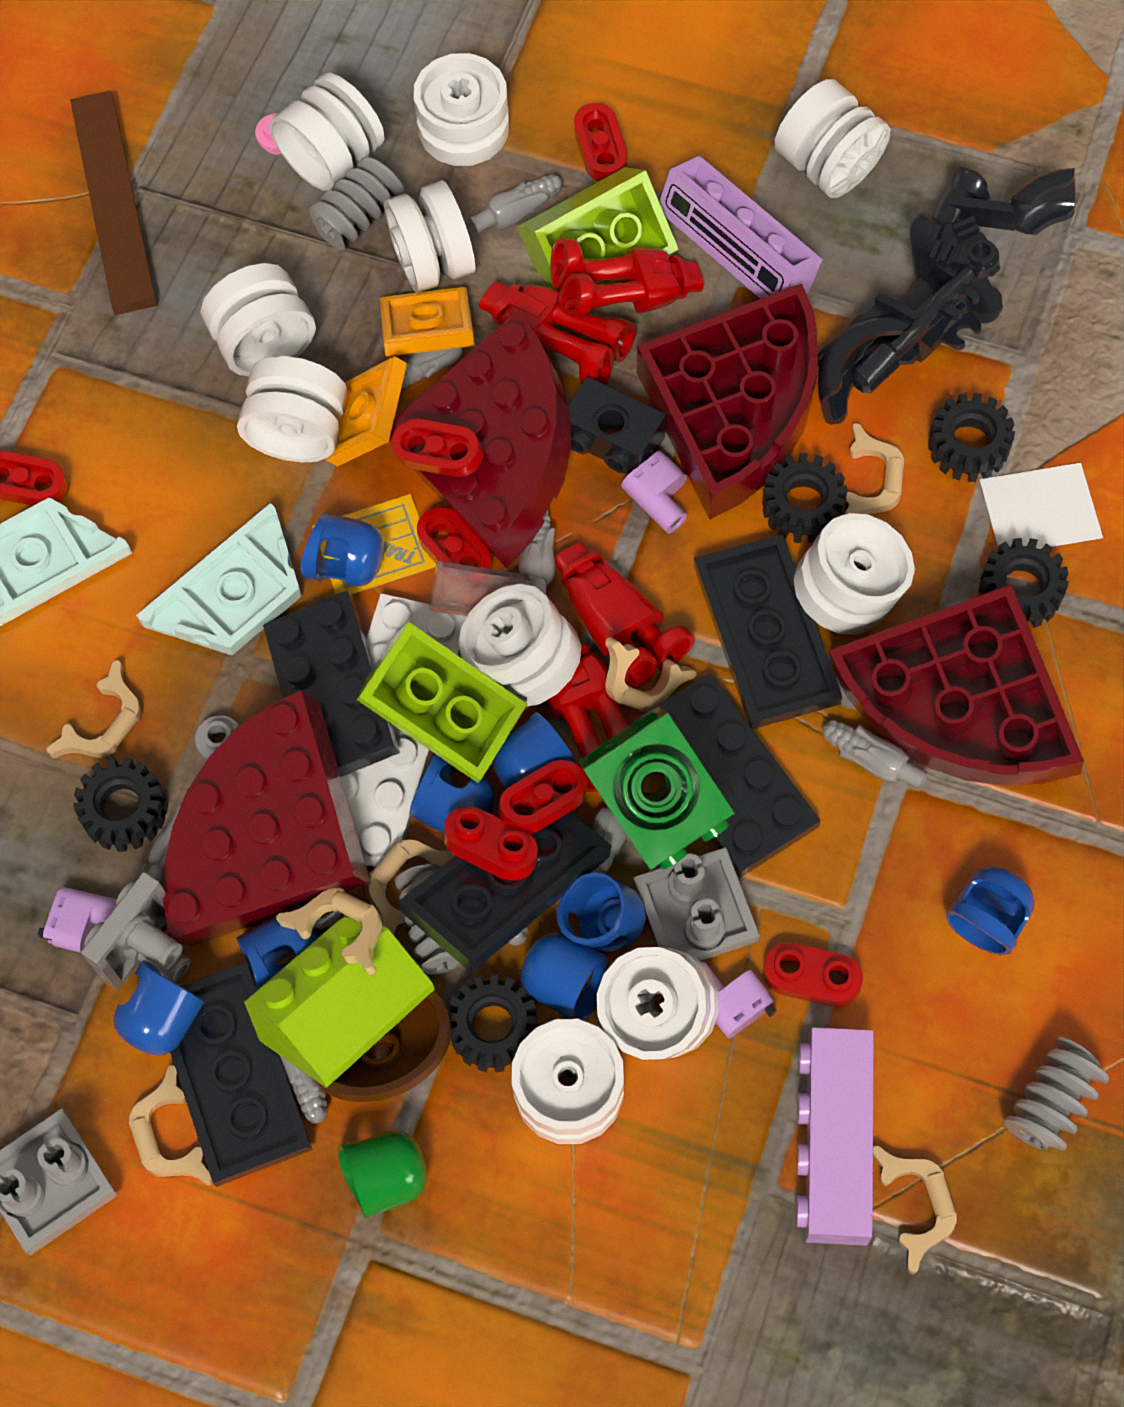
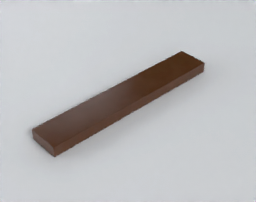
M107 91L70 99L114 314L118 315L158 306L112 92Z

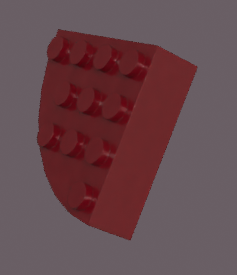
M802 283L637 346V375L654 409L666 414V433L709 520L740 505L765 486L768 473L772 475V467L776 463H779L781 466L784 465V458L791 455L805 429L817 378L818 344L814 312Z
M518 310L401 412L393 421L389 438L391 443L395 430L402 423L411 419H424L469 428L475 433L483 446L484 456L480 466L473 473L463 477H453L416 469L413 470L459 516L506 569L528 547L543 526L544 520L542 518L549 509L552 499L558 497L564 483L571 450V417L561 380L539 337ZM425 444L418 445L414 452L421 451ZM461 452L455 460L463 458L467 452Z
M1012 584L829 650L831 666L847 698L867 724L885 740L896 744L909 757L930 769L966 781L1003 786L1044 784L1081 774L1084 759Z
M300 690L266 706L236 728L209 756L187 790L172 826L164 863V891L166 894L163 897L168 936L180 944L191 947L269 920L279 913L300 909L321 892L328 889L339 888L349 892L371 884L320 703L304 691Z

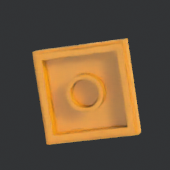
M466 287L380 298L386 357L475 346Z
M394 356L344 382L348 396L344 413L338 421L340 429L335 450L330 457L325 458V461L338 467L389 442L407 366L406 362Z

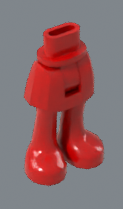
M572 238L557 239L551 250L550 272L552 285L555 289H561L559 305L562 311L569 316L586 315L594 308L623 302H632L637 313L650 312L670 305L678 299H684L687 293L701 292L704 286L703 277L695 261H683L679 255L669 257L667 251L631 248L623 256L606 259L583 258V251L579 242ZM605 280H623L622 283L613 284L594 283Z
M497 280L492 283L481 298L479 308L492 314L493 321L499 326L518 310L535 331L545 349L557 352L571 359L579 366L581 385L586 377L606 385L612 372L613 360L617 362L623 361L632 349L637 328L630 321L619 318H603L589 313L581 316H569L562 311L559 305L561 290L531 284L524 285L522 288L518 283L508 286ZM559 324L566 328L572 329L591 338L597 343L590 342L582 338L576 337L574 335L568 334L566 332L556 329V327Z
M582 645L580 663L572 679L557 695L548 699L549 708L554 719L566 721L576 743L580 759L601 745L588 714L596 711L608 739H611L628 727L618 703L611 699L606 692L605 683L609 668L595 653L590 651L587 645ZM587 776L588 784L586 792H598L593 783L591 782V780L589 779V777Z

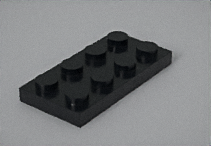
M783 534L694 558V569L750 727L755 729L841 705L842 694L815 621L806 614L796 597L794 586L796 570Z
M348 590L263 625L282 697L285 698L302 690L320 703L341 777L400 753L392 724L357 700L374 664L355 600Z
M711 673L658 705L668 712L735 813L726 819L729 824L728 828L712 838V840L719 849L726 847L734 870L740 878L819 828L821 820ZM658 706L654 707L653 709L649 710L637 719L633 720L632 724L641 719L642 717H644L645 715H647L648 713H650L651 711H653L654 709H656Z
M569 812L540 831L530 834L537 843L538 853L535 869L526 878L516 881L504 880L454 856L400 900V911L472 973L562 898L577 878L593 872L610 857L612 845L573 813ZM518 813L520 815H529L527 813ZM513 846L506 847L510 851L519 850Z
M247 961L179 986L204 1002L184 1038L170 1053L213 1184L216 1187L313 1150L280 1056L259 1041L244 1002L258 990Z

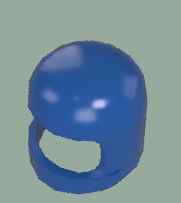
M323 513L315 524L301 557L300 570L302 576L319 582L324 578L340 579L346 581V584L351 587L367 585L377 576L382 565L384 556L382 535L370 523ZM327 539L323 555L336 559L322 558L318 567L319 547Z
M535 712L528 717V721L508 735L493 760V767L500 781L508 788L553 761L566 760L577 763L555 729L538 712Z
M434 754L412 800L409 811L410 816L444 834L446 818L452 811L458 808L476 807L491 814L494 805V791L489 781L484 777L478 783L472 779L465 787L458 788L451 782L450 778L454 766ZM464 826V828H466V829H474V828H475V827H472V826Z
M988 866L978 869L970 876L948 911L946 919L957 934L974 946L993 954H1010L1017 943L1016 940L1032 914L1035 900L1031 888L1020 876L1005 868Z
M596 872L577 878L566 894L560 899L557 907V922L563 935L576 944L606 952L624 950L636 942L643 932L646 921L644 903L636 891L609 875ZM570 913L576 915L580 932L584 938H580L573 932L568 923Z
M277 916L236 937L253 971L258 990L289 963L275 964L291 952L298 956L318 939L313 929L308 939H302L297 930L282 927L276 919Z
M562 933L545 934L528 951L521 968V982L528 991L529 996L562 1015V1018L580 1019L583 1021L589 1017L597 1006V992L602 977L608 969V957L591 947L572 942ZM593 972L592 978H591V980H590V982H589L587 988L585 989V991H584V993L582 994L581 998H580L579 1001L577 1002L578 997H579V995H580V993H581V991H582V989H583L585 983L587 982L588 978L590 977L591 973Z
M142 960L134 973L140 979L139 984L126 1004H118L114 1012V1028L118 1035L135 1049L151 1055H164L170 1053L179 1045L204 1002L172 983L153 964Z

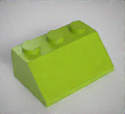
M629 167L622 168L517 226V230L534 267L550 288H554L550 272L551 250L553 244L559 238L577 240L582 248L583 258L606 259L623 256L631 248L657 249L667 251L668 255L679 250L646 170ZM605 280L594 283L613 284L620 283L623 280Z
M409 621L392 638L369 673L357 698L363 705L477 783L483 778L527 706V703Z
M346 915L244 1002L259 1041L325 1088L333 1083L435 990L430 979L390 930L383 925L373 950V962L376 972L373 975H368L359 963L348 964L343 958L341 951L358 938L363 926L360 922Z

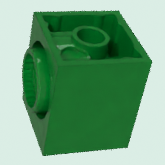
M659 706L578 760L650 870L658 865L664 870L676 864L687 855L684 847L699 837L704 842L716 837L728 828L729 824L726 819L735 814L668 712ZM661 772L663 774V782L656 791L650 793L641 791L642 780L647 774Z

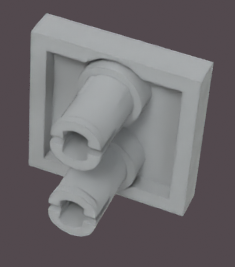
M726 847L700 856L689 853L667 869L663 870L661 868L633 877L636 892L644 903L646 920L656 947L675 948L694 955L699 961H703L759 942L760 935Z
M145 872L142 873L136 882H130L123 888L116 900V908L105 922H99L91 929L84 942L85 948L81 952L102 981L119 991L142 960L153 964L174 984H178L185 977L192 964L190 958L182 954L183 947L181 944L164 933L167 928L163 897L166 892L158 881Z
M60 1109L0 1150V1212L25 1253L30 1256L118 1196L116 1190L63 1109Z

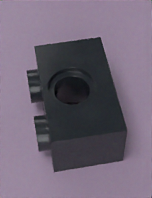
M586 377L568 405L571 417V449L580 454L590 453L604 460L609 468L618 473H631L649 458V453L652 450L657 451L666 436V414L589 377ZM607 428H615L620 430L619 432L614 434H608L603 432V430Z

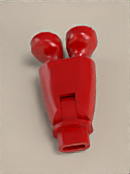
M578 542L555 556L556 567L562 573L560 581L567 588L578 615L602 654L610 656L605 644L606 639L609 637L617 640L623 646L630 644L639 650L638 657L630 664L626 672L625 683L627 686L636 688L647 684L654 677L656 667L662 672L665 660L669 659L678 664L691 650L695 642V636L685 626H674L665 631L659 629L658 627L663 623L664 614L627 578L604 560L598 552H590L583 542ZM632 638H633L636 642H637V641L641 642L644 647H640V646L637 647V646L631 641Z

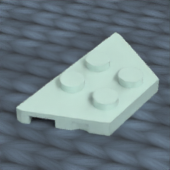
M47 498L0 524V626L132 554L126 540L119 536L116 539L98 529L96 523L81 515L71 514L67 507L51 498Z
M271 503L139 612L136 616L140 624L150 630L234 655L264 629V624L275 620L302 595L275 507Z

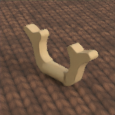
M855 423L852 427L854 443L850 447V457L856 459L863 456H874L882 459L886 466L884 488L879 496L872 498L861 497L848 492L845 503L848 509L845 514L869 515L892 510L901 499L904 471L903 454L897 447L870 437L859 423Z
M612 637L606 639L605 644L610 654V665L605 688L607 695L619 704L621 703L646 713L666 701L680 684L696 676V672L691 668L678 666L673 661L667 659L663 663L661 677L653 689L643 692L627 686L625 675L630 664L638 657L639 650L630 644L623 646Z
M114 661L108 677L98 681L96 684L101 694L112 695L122 701L119 715L103 736L93 740L80 737L71 725H64L61 738L47 747V752L51 758H58L70 753H79L95 758L111 756L117 751L118 746L136 722L140 721L142 715L141 705L136 696L125 685L124 667L120 661Z
M400 840L393 844L391 850L374 870L369 873L371 884L365 886L366 896L380 914L383 926L387 927L393 935L397 925L405 923L404 914L392 907L385 896L387 883L402 865L414 856L420 857L427 864H437L442 867L455 856L449 850H435L417 840Z
M333 888L321 892L300 909L277 915L276 919L282 927L297 930L302 939H308L311 936L314 924L327 912L339 911L360 922L363 926L360 935L352 944L345 947L341 954L348 964L359 963L368 975H373L376 972L373 962V950L383 924L380 914L373 905L346 893L343 889Z
M170 1065L160 1086L139 1101L130 1113L129 1126L142 1165L149 1173L155 1176H191L210 1186L213 1182L209 1171L203 1165L204 1155L201 1147H195L189 1154L180 1159L167 1160L160 1154L150 1123L153 1112L163 1105L184 1104L186 1102L183 1091L178 1088V1075L175 1066Z
M874 1146L873 1158L882 1168L880 1183L883 1186H888L898 1177L916 1175L925 1183L936 1216L935 1227L924 1234L913 1235L903 1233L899 1237V1244L908 1251L907 1270L910 1274H915L918 1271L923 1255L930 1248L949 1237L957 1223V1213L944 1172L937 1164L930 1160L897 1158L884 1151L880 1146Z

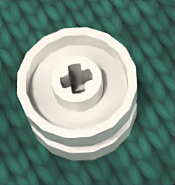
M459 53L435 59L421 70L414 84V105L417 115L418 135L424 149L436 160L453 166H473L491 159L503 148L509 136L507 84L500 69L486 58L470 53Z
M441 180L421 188L419 196L420 209L415 200L406 193L384 200L385 216L394 250L411 287L416 293L438 286L440 279L439 265L443 272L453 280L474 274L476 267L471 241L458 204L446 182Z
M261 263L250 265L228 274L212 287L204 298L200 310L203 322L211 337L217 341L220 353L227 366L236 374L249 376L254 364L264 358L278 356L297 358L312 342L316 331L314 318L305 302L298 297L297 289L290 276L284 269L274 264Z
M278 356L267 357L256 362L250 371L246 387L247 398L241 407L237 422L239 436L249 446L281 460L304 463L318 462L330 457L336 447L340 430L338 421L344 413L348 396L346 384L331 370L302 358Z
M848 513L833 518L822 529L814 540L813 545L797 565L794 575L796 597L806 614L826 629L838 634L859 635L873 630L886 617L895 603L911 586L915 572L912 552L901 534L887 522L871 515Z
M524 584L501 587L485 596L469 612L461 627L458 644L463 660L527 703V706L538 705L557 695L572 679L580 663L582 647L576 630L559 614L558 609L551 600L535 586Z
M636 948L618 957L604 973L597 992V1016L604 1032L622 1052L642 1060L679 1057L698 1048L712 1033L719 1014L718 988L709 969L694 955L675 948ZM658 994H662L665 999L664 1002L659 1004L663 1009L662 1013L657 1011L654 1006V999Z
M555 1019L536 1027L520 1043L512 1062V1090L523 1122L539 1137L556 1144H582L601 1136L616 1120L624 1100L623 1060L615 1042L598 1026L580 1019ZM571 1077L574 1085L564 1086L561 1084V1079Z

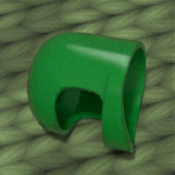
M393 1130L354 1143L350 1141L338 1146L337 1155L341 1171L361 1208L364 1219L416 1200L423 1193L427 1183V1168L420 1147L409 1134Z

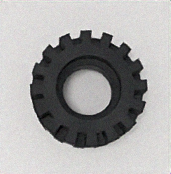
M967 393L959 394L957 403L951 397L945 401L944 408L939 407L936 412L929 435L928 449L929 451L933 450L931 459L934 464L942 461L940 471L946 474L950 468L955 470L953 479L960 481L962 473L968 474V482H976L978 473H981L983 479L990 478L993 470L998 473L1002 469L1004 462L1007 461L1015 436V431H1012L1014 421L1012 417L1006 419L1008 410L1004 405L998 410L995 409L997 400L992 397L989 398L986 404L981 402L982 394L974 393L972 401H968ZM961 427L977 428L987 435L988 444L982 448L965 447L955 440L954 432Z
M808 453L799 454V461L796 463L792 455L784 458L783 467L776 463L772 467V475L769 473L767 475L763 494L764 518L769 517L768 526L772 530L779 526V535L783 534L784 539L787 538L789 532L793 533V542L801 543L802 535H808L809 543H813L818 533L833 518L843 515L847 497V485L843 486L845 478L842 472L835 475L836 465L830 461L826 467H823V457L815 455L814 462H808ZM797 487L812 488L821 495L822 503L813 510H800L789 504L787 494L791 489Z
M1015 538L1011 547L1005 541L999 545L997 552L993 550L989 555L980 578L979 593L986 594L1006 587V577L1013 571L1031 573L1040 581V592L1029 597L1018 594L1016 596L1027 623L1031 621L1033 628L1041 626L1043 619L1048 622L1053 618L1056 610L1058 611L1068 588L1069 581H1066L1069 573L1067 566L1061 567L1063 558L1059 553L1052 558L1050 557L1053 547L1047 543L1040 550L1036 548L1037 539L1030 538L1028 545L1023 546L1022 538Z
M115 758L107 759L108 768L102 769L100 764L97 763L91 767L95 775L91 778L84 774L80 779L84 788L76 787L74 796L78 803L73 804L74 811L79 817L77 819L88 836L95 843L98 841L102 848L110 850L111 846L114 845L118 852L126 851V844L131 843L134 849L142 847L140 839L145 836L149 841L154 839L156 835L153 828L156 826L162 829L165 822L161 814H167V805L164 801L166 797L152 771L149 772L144 764L139 762L135 766L130 758H123L122 765H119ZM121 789H128L138 795V806L131 816L123 820H112L104 815L103 805L110 794Z
M490 974V980L482 981V977L479 976L473 978L474 984L468 987L466 983L459 988L460 995L457 998L453 996L449 1003L451 1010L448 1014L451 1022V1042L457 1055L460 1054L463 1061L469 1066L473 1063L477 1065L478 1070L487 1072V1067L495 1068L496 1073L504 1071L503 1066L509 1064L512 1066L520 1043L538 1026V1019L534 1001L529 998L528 991L523 986L521 988L517 987L516 981L507 977L505 982L500 980L499 975ZM489 1006H498L505 1009L512 1018L511 1030L504 1038L497 1041L484 1040L473 1029L474 1019L478 1012Z

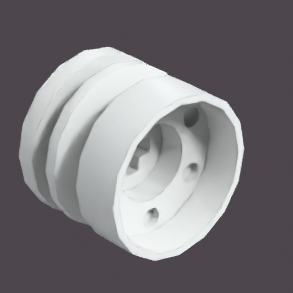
M333 73L322 74L315 80L313 86L307 87L303 91L301 101H291L271 119L269 124L271 136L288 164L312 186L323 191L332 190L338 180L344 179L347 172L353 169V163H358L362 158L368 157L370 152H375L385 139L380 120L368 101L353 85Z
M825 79L803 94L788 111L775 137V150L797 170H807V178L815 185H819V188L827 196L837 198L848 193L858 185L875 167L889 142L891 128L880 117H875L874 113L867 106L858 107V100L835 79Z

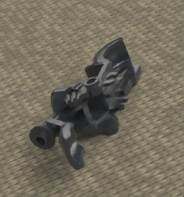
M962 166L955 168L950 181V191L937 206L933 215L921 212L914 215L911 221V254L914 276L918 282L913 294L900 303L880 293L874 299L875 305L865 314L858 315L848 328L842 331L819 352L818 394L826 423L830 425L840 424L845 420L848 415V400L853 387L862 393H872L899 365L914 364L916 361L922 363L941 343L956 350H962L965 348V341L957 337L959 330L969 328L975 334H979L982 330L981 323H990L997 319L1003 310L1002 295L998 289L992 287L987 277H993L1000 270L999 250L980 232L979 226L1010 231L1017 230L1020 233L1037 235L1050 225L1073 217L1076 197L1075 168L1050 171L1034 178L1023 185L1012 196L1011 203L990 200L987 182L977 171L969 170Z

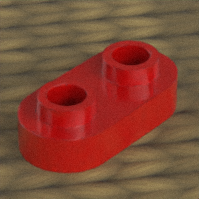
M591 103L581 107L574 117V134L587 174L599 182L627 167V150L616 115L611 108L600 103ZM594 129L600 130V131H596L595 133L590 132L591 130H594Z
M411 419L402 423L395 430L391 441L393 452L406 467L453 477H463L473 473L480 466L484 456L481 442L469 428L424 419ZM425 444L421 451L414 452L418 445ZM467 452L463 458L455 460L458 454Z
M0 451V477L4 475L9 476L6 481L0 483L1 500L34 506L47 498L57 502L63 499L67 492L68 484L61 467L56 462L8 451ZM52 484L48 489L39 491L42 485Z
M443 507L433 508L420 517L417 523L420 546L452 583L461 588H476L488 580L492 571L490 552L454 511ZM439 532L448 534V537L444 540L433 538ZM466 564L477 566L471 572H465L461 569Z
M566 760L553 761L508 787L502 793L499 804V818L510 826L522 829L529 834L540 831L583 803L588 784L585 771L579 765ZM561 789L567 791L568 793L561 794L556 792L555 790ZM518 813H527L529 815H520Z
M476 807L458 808L452 811L446 818L444 824V843L447 849L455 856L508 881L524 879L535 869L538 846L535 839L526 831L512 827L504 820ZM464 826H472V827H475V828H474V829H466V828H464ZM513 846L519 850L510 851L506 847Z
M781 943L773 947L768 952L763 967L765 982L774 992L832 1007H843L852 1003L859 995L863 984L862 970L851 957L795 943ZM784 960H792L797 964L798 970L794 973H786L781 969L780 963ZM833 971H841L846 975L847 982L841 985L835 984L830 980L829 974Z

